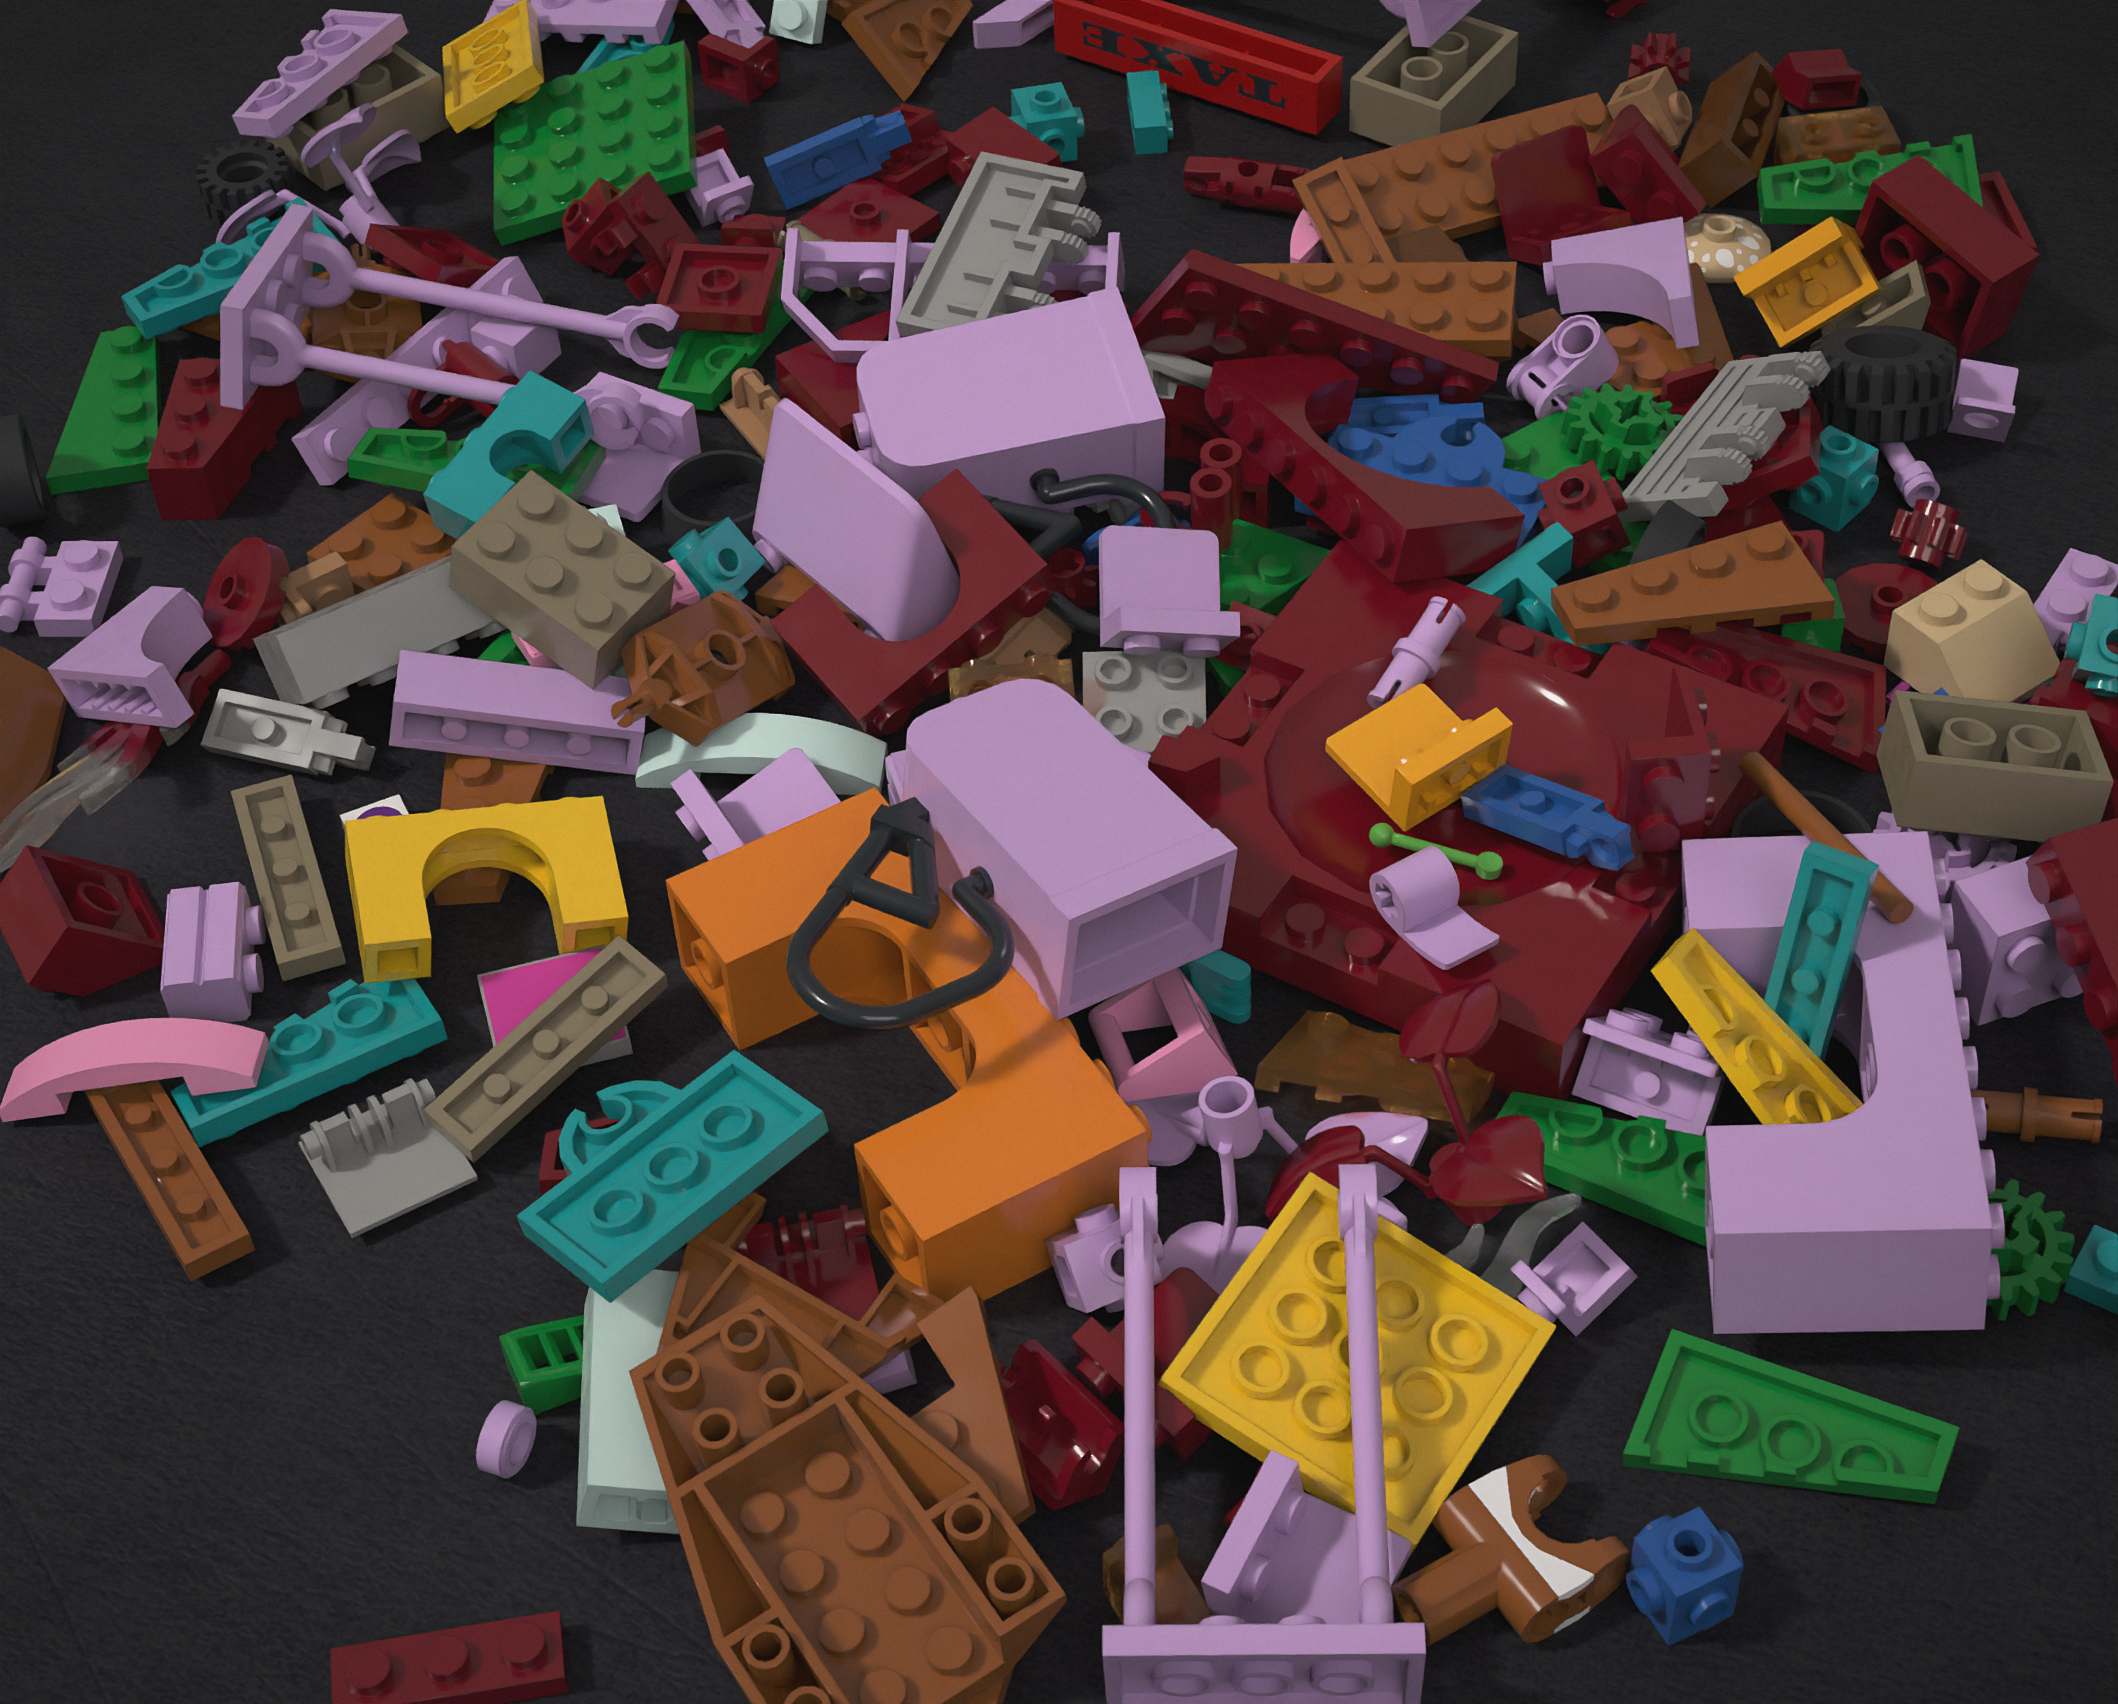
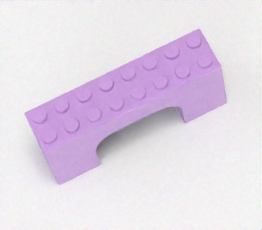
M1928 831L1843 834L1869 861L1879 864L1878 870L1914 905L1913 912L1907 920L1894 924L1869 900L1831 1036L1846 1046L1856 1059L1860 1072L1864 1104L1847 1116L1822 1123L1706 1126L1705 1232L1714 1334L1984 1330L1987 1299H1999V1262L1997 1255L1991 1254V1249L2004 1248L2005 1227L2003 1208L2001 1203L1989 1204L1987 1194H1994L1995 1192L1994 1155L1992 1149L1980 1150L1979 1141L1986 1140L1985 1101L1983 1097H1971L1970 1089H1977L1978 1085L1977 1053L1975 1046L1963 1047L1962 1043L1963 1039L1969 1038V1006L1967 997H1955L1954 991L1961 990V959L1958 949L1947 950L1946 944L1953 943V911L1951 903H1939V898H1945L1946 894L1945 863L1943 858H1932ZM1805 835L1682 840V935L1694 927L1764 1000L1803 852L1811 841Z

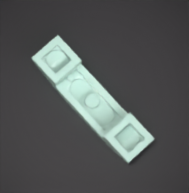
M744 713L742 716L712 732L698 747L693 746L664 727L645 735L635 781L636 786L640 788L674 789L670 783L689 769H692L699 780L701 772L757 774L788 750L800 748L835 794L858 795L874 787L881 794L888 748L886 742L871 735L827 721L785 714Z

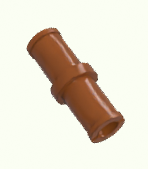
M2023 1087L2022 1094L1970 1089L1971 1097L1984 1098L1987 1131L2019 1134V1141L2034 1142L2035 1136L2088 1140L2091 1143H2099L2102 1120H2099V1117L2102 1115L2103 1110L2102 1099L2094 1098V1100L2043 1096L2038 1095V1088Z

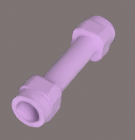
M1904 442L1876 443L1895 472L1893 479L1896 487L1910 507L1914 508L1917 499L1931 501L1937 499L1940 493V486L1936 482L1933 473L1924 461H1915Z

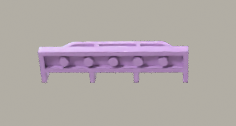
M787 228L781 301L784 309L836 363H859L862 355L870 348L886 341L837 340L797 299L798 286H806L811 290L822 292L834 290L836 287H860L870 292H885L893 288L888 341L903 338L904 336L899 335L896 319L908 297V288L913 287L935 243H912L909 230H897L896 243L802 241L798 228ZM1108 232V245H1087L1089 247L1088 254L1085 260L1077 265L1075 263L1070 264L1069 262L1063 263L1051 260L1037 292L1050 294L1055 290H1079L1088 295L1089 292L1118 287L1119 291H1124L1125 267L1120 233Z

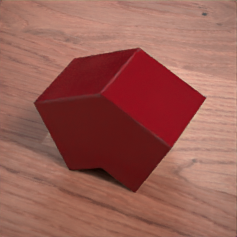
M1199 732L1182 740L1162 735L1148 760V769L1180 799L1188 800L1221 784L1220 755Z

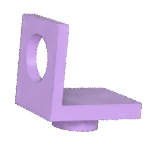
M1962 359L1954 392L1952 422L1949 423L1947 432L2005 442L2016 410V406L2012 405L2018 377V368Z

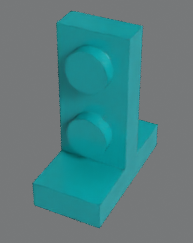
M1556 522L1467 586L1503 599L1502 618L1515 610L1523 626L1573 644L1551 607V588L1557 587L1558 585L1555 581L1571 570L1573 536L1559 522ZM1613 642L1579 647L1605 656Z

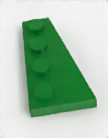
M783 271L764 333H735L732 331L716 330L683 331L658 386V392L693 403L695 410L714 411L732 390L731 379L734 372L743 367L750 369L792 319L785 311L781 301ZM798 286L797 299L804 305L815 290H811L806 286Z

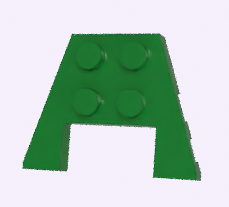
M1236 519L1233 521V542L1229 548L1219 553L1220 611H1229L1234 600L1277 615L1331 550ZM1214 656L1205 658V672H1212L1219 683V693L1225 698L1246 671L1217 660Z

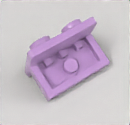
M1624 1007L1623 1012L1610 1009L1607 1016L1586 1019L1582 1032L1591 1035L1572 1091L1573 1095L1636 1118L1642 1115L1666 1120L1665 1128L1669 1130L1706 1136V1126L1711 1125L1727 1075L1694 1030H1688L1687 1034L1674 1032V1035L1660 1031L1662 1019Z

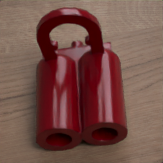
M445 340L442 343V347L446 352L445 361L435 370L511 385H517L520 382L514 374L474 344L466 341L454 343L452 340ZM414 388L411 390L407 401L409 417L422 427H431L439 424L464 402L486 419L498 407L495 404L450 396L448 399H444L443 403L433 412L422 414L420 410L421 401L428 391Z
M1215 438L1203 445L1200 451L1201 470L1196 472L1190 479V494L1178 491L1158 493L1167 505L1180 506L1184 510L1191 509L1192 528H1185L1181 524H1177V529L1213 532L1219 541V553L1229 548L1233 542V521L1239 518L1243 511L1242 449L1238 443L1228 438ZM1141 506L1140 521L1142 526L1155 528L1150 515Z

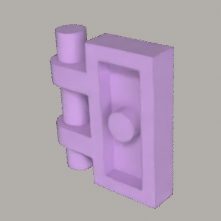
M28 537L25 539L22 548L16 550L12 555L8 566V572L11 576L9 583L0 588V630L14 632L17 630L20 621H34L39 637L89 636L101 626L124 559L119 542L62 541L57 556H44L47 550L46 543L40 538ZM33 585H46L44 592H31Z

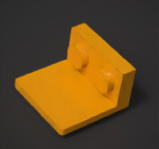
M1418 684L1328 737L1325 750L1382 810L1406 832L1460 799L1463 793L1500 766L1506 764L1513 723L1497 707L1476 720L1466 719L1462 721L1425 684Z

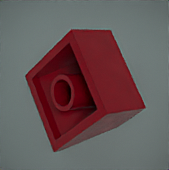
M26 845L0 884V929L2 935L14 955L23 978L28 985L37 990L47 993L58 991L84 997L157 967L163 962L165 929L134 871Z

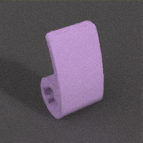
M1432 845L1425 847L1371 875L1369 880L1370 892L1382 917L1415 951L1435 966L1443 970L1451 969L1498 944L1500 937L1498 934L1475 921L1458 906L1459 882L1457 874L1446 855L1437 847Z

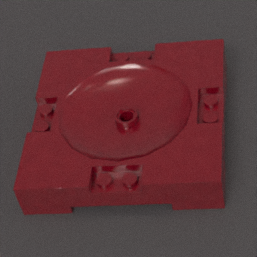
M1340 539L1251 647V667L1201 728L1197 729L1187 725L1177 737L1182 740L1199 732L1220 755L1221 784L1188 800L1181 799L1212 829L1217 828L1238 848L1222 948L1219 950L1248 963L1254 969L1399 1031L1402 1030L1405 1022L1415 1010L1438 994L1463 984L1479 983L1484 979H1491L1498 987L1501 995V1013L1497 1026L1489 1040L1479 1051L1463 1058H1449L1447 1069L1509 1096L1512 1091L1566 1101L1574 1088L1591 1035L1582 1032L1586 1019L1607 1016L1610 1009L1617 1010L1619 1004L1682 911V849L1634 853V858L1618 871L1593 866L1584 854L1579 858H1569L1567 854H1559L1464 817L1461 798L1404 832L1326 752V740L1328 737L1374 711L1367 701V696L1374 690L1393 661L1392 649L1400 638H1408L1427 609L1431 598L1442 597L1447 599L1448 603L1443 609L1444 614L1438 624L1443 621L1453 604L1457 605L1464 612L1466 620L1458 628L1439 657L1441 667L1432 679H1425L1423 684L1430 688L1462 721L1466 719L1476 720L1497 707L1513 723L1505 765L1603 800L1605 811L1618 820L1626 741L1665 737L1672 669L1684 666L1619 642H1614L1605 656L1579 646H1574V644L1502 618L1503 599L1443 577L1392 583L1349 543ZM1688 668L1693 686L1703 687L1707 701L1706 732L1717 734L1721 754L1720 770L1718 773H1710L1709 778L1714 794V817L1712 820H1704L1702 839L1731 838L1732 827L1739 813L1754 800L1765 796L1739 770V764L1745 755L1756 751L1778 772L1780 771L1790 705ZM1395 693L1391 694L1387 702H1389L1392 699ZM1377 823H1387L1396 833L1479 856L1483 852L1498 854L1503 860L1502 872L1498 878L1493 880L1479 877L1475 868L1451 862L1459 882L1458 906L1475 921L1500 936L1498 944L1448 970L1435 966L1415 951L1397 934L1378 911L1372 899L1369 880L1372 874L1416 852L1394 845L1378 848L1369 839L1370 829Z

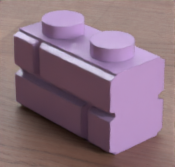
M240 882L210 885L208 890H204L200 886L171 889L170 894L167 895L160 991L170 1018L203 1019L228 1023L248 1020V1017L251 1015L252 993L262 992L264 988L262 962L259 954H254V945L265 944L266 925L262 907L251 906L246 887Z

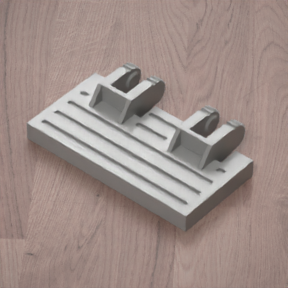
M981 151L896 319L899 335L907 337L1058 303L1049 294L1037 292L1051 260L1063 263L1069 262L1070 264L1075 263L1076 265L1082 263L1088 254L1089 248L1086 245L1087 242L1083 241V238L1094 237L1098 233L1102 221L1099 219L1100 216L1096 215V212L1091 211L1090 208L1078 206L1087 188L1084 172Z
M1822 351L1792 352L1769 355L1768 357L1728 361L1622 493L1629 508L1619 513L1623 521H1651L1667 500L1673 501L1697 517L1717 516L1729 500L1721 485L1744 482L1752 472L1751 468L1753 465L1750 463L1751 460L1761 459L1785 429L1786 424L1780 412L1790 411L1792 408L1794 410L1801 408L1810 397L1808 387L1818 386L1831 370Z

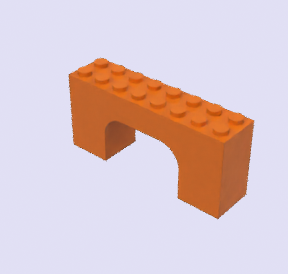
M876 787L666 879L681 967L740 1051L819 1015L799 996L789 980L785 963L787 947L795 931L826 893L828 886L870 834V822L873 814L881 804L890 806ZM890 851L870 878L911 893L909 858ZM938 886L940 913L936 924L931 930L852 901L843 909L812 950L810 965L818 980L836 996L861 1005L887 1006L905 1002L976 971L985 963L990 954V941ZM1012 965L1002 981L985 994L909 1026L957 1092L943 1102L854 1144L866 1232L896 1274L945 1302H948L969 1286H972L981 1299L985 1301L1052 1267L1053 1264L1044 1240L1075 1228L1074 1217L1086 1210L1110 1203L1114 1204L1116 1211L1119 1210L1120 1167H1150L1148 1163V1144L1152 1142V1131L1143 1112L1134 1104L1126 1105L1116 1092L1113 1078L1105 1064L1100 1059L1091 1060L1081 1048L1077 1032L1067 1017L1056 1020L1038 1001V994Z

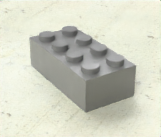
M451 555L255 637L253 640L280 701L301 704V706L310 708L315 707V709L320 710L348 698L350 695L346 686L356 682L358 687L367 684L375 686L397 677L400 650L448 655L460 649L456 638L464 635L466 640L478 636L482 639L501 632L506 627L449 587Z

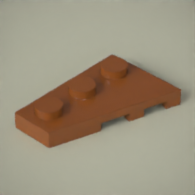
M874 0L850 12L843 21L842 26L905 102L973 4L970 0Z

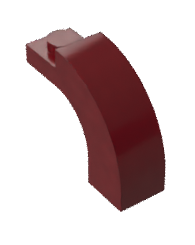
M1177 385L1173 399L1158 398L1165 415L1164 457L1186 460L1201 467L1200 451L1206 442L1215 438L1231 439L1203 414L1206 390ZM1242 449L1243 511L1237 519L1267 528L1272 509V475Z

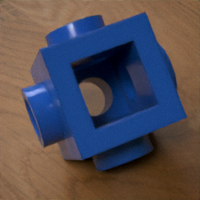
M1698 1507L1676 1518L1672 1516L1657 1518L1646 1525L1638 1536L1634 1537L1630 1569L1626 1575L1627 1588L1636 1606L1643 1614L1648 1616L1667 1645L1670 1646L1699 1631L1711 1628L1734 1615L1744 1564L1741 1552L1731 1535L1723 1529L1717 1531L1703 1510Z

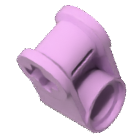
M1588 315L1572 316L1560 323L1557 329L1544 342L1514 366L1507 378V390L1517 400L1527 401L1535 408V415L1538 420L1559 409L1565 414L1572 396L1581 397L1583 388L1589 387L1596 390L1602 383L1611 379L1619 364L1618 354L1594 318ZM1530 373L1535 375V382L1529 377ZM1552 399L1558 402L1557 407L1552 405Z

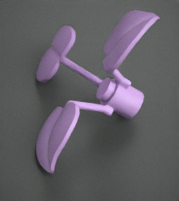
M366 103L353 109L340 120L319 131L305 145L301 153L302 162L309 168L330 156L346 181L345 187L350 193L353 192L354 194L339 209L344 215L342 222L304 199L302 200L309 207L313 208V212L323 223L334 228L343 239L353 234L361 245L365 243L370 223L400 226L378 200L370 182L399 166L421 162L417 139L409 130L402 129L377 145L365 156L362 165L353 172L350 171L341 157V147L358 137L373 122L377 110L372 103ZM285 189L277 194L273 190L262 193L238 209L226 220L217 235L216 243L221 241L226 245L234 244L247 234L245 226L263 216L269 218L284 204L299 196ZM371 248L372 255L378 253V251Z
M1237 1076L1216 1078L1207 1083L1201 1091L1137 1101H1124L1127 1106L1132 1104L1138 1106L1150 1125L1152 1131V1142L1148 1144V1163L1150 1165H1177L1185 1161L1193 1153L1197 1143L1201 1146L1210 1145L1219 1154L1225 1209L1224 1225L1222 1226L1210 1221H1199L1182 1227L1163 1245L1164 1259L1158 1263L1164 1279L1175 1269L1188 1267L1197 1273L1219 1295L1222 1294L1267 1231V1229L1258 1226L1237 1227L1238 1207L1234 1159L1244 1158L1253 1153L1262 1138L1264 1129L1289 1155L1298 1147L1295 1141L1274 1120L1273 1111L1270 1107L1258 1109L1252 1085L1247 1080ZM1354 1112L1340 1114L1319 1122L1308 1131L1305 1141L1315 1134L1330 1128L1354 1125L1359 1127L1365 1135L1364 1147L1377 1145L1410 1167H1413L1427 1137L1429 1128L1427 1119L1419 1116L1392 1112ZM1369 1162V1164H1375L1377 1195L1379 1196L1390 1193L1405 1179L1381 1163Z

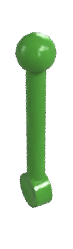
M1377 823L1369 831L1371 843L1378 848L1394 845L1418 852L1432 845L1441 850L1450 862L1475 868L1477 875L1483 879H1496L1502 872L1503 860L1494 852H1483L1479 856L1396 833L1387 823Z

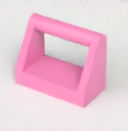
M1179 967L1110 997L1093 1008L1088 1015V1022L1106 1066L1113 1078L1117 1093L1124 1101H1137L1201 1091L1207 1083L1216 1078L1238 1075L1205 1002ZM1173 1025L1178 1038L1135 1065L1121 1032Z

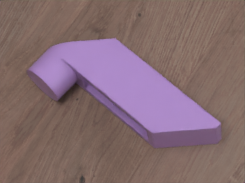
M1053 0L1004 1L973 21L974 47L983 49L1023 45L1054 24Z

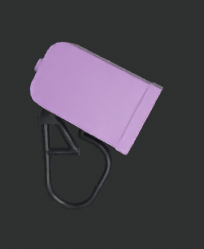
M1118 287L1089 292L1086 297L889 340L873 346L862 355L856 367L860 413L852 414L859 448H863V450L856 452L903 488L916 501L957 468L1011 526L1042 532L1029 545L1044 561L1083 530L1081 522L1074 514L1058 512V510L1125 497L1138 503L1147 511L1155 528L1177 529L1169 506L1158 494L1164 491L1165 415ZM1058 590L1051 594V598L1045 606L1046 609L1069 627L1086 635L1100 638V616L1092 615L1080 609Z
M1020 678L1003 682L972 695L957 698L948 704L927 711L913 720L907 729L902 802L889 807L881 804L873 814L870 822V834L831 882L826 893L793 934L786 952L787 974L799 996L824 1018L839 1025L858 1030L890 1031L912 1026L985 994L1002 981L1012 965L1038 994V1001L1056 1020H1060L1222 948L1238 848L1217 828L1212 829L1069 693L1055 684L1039 679ZM890 851L909 858L911 893L870 878ZM938 886L990 941V954L985 963L976 971L905 1002L887 1006L861 1005L836 996L818 980L810 965L812 950L843 909L852 901L931 930L936 924L940 913Z

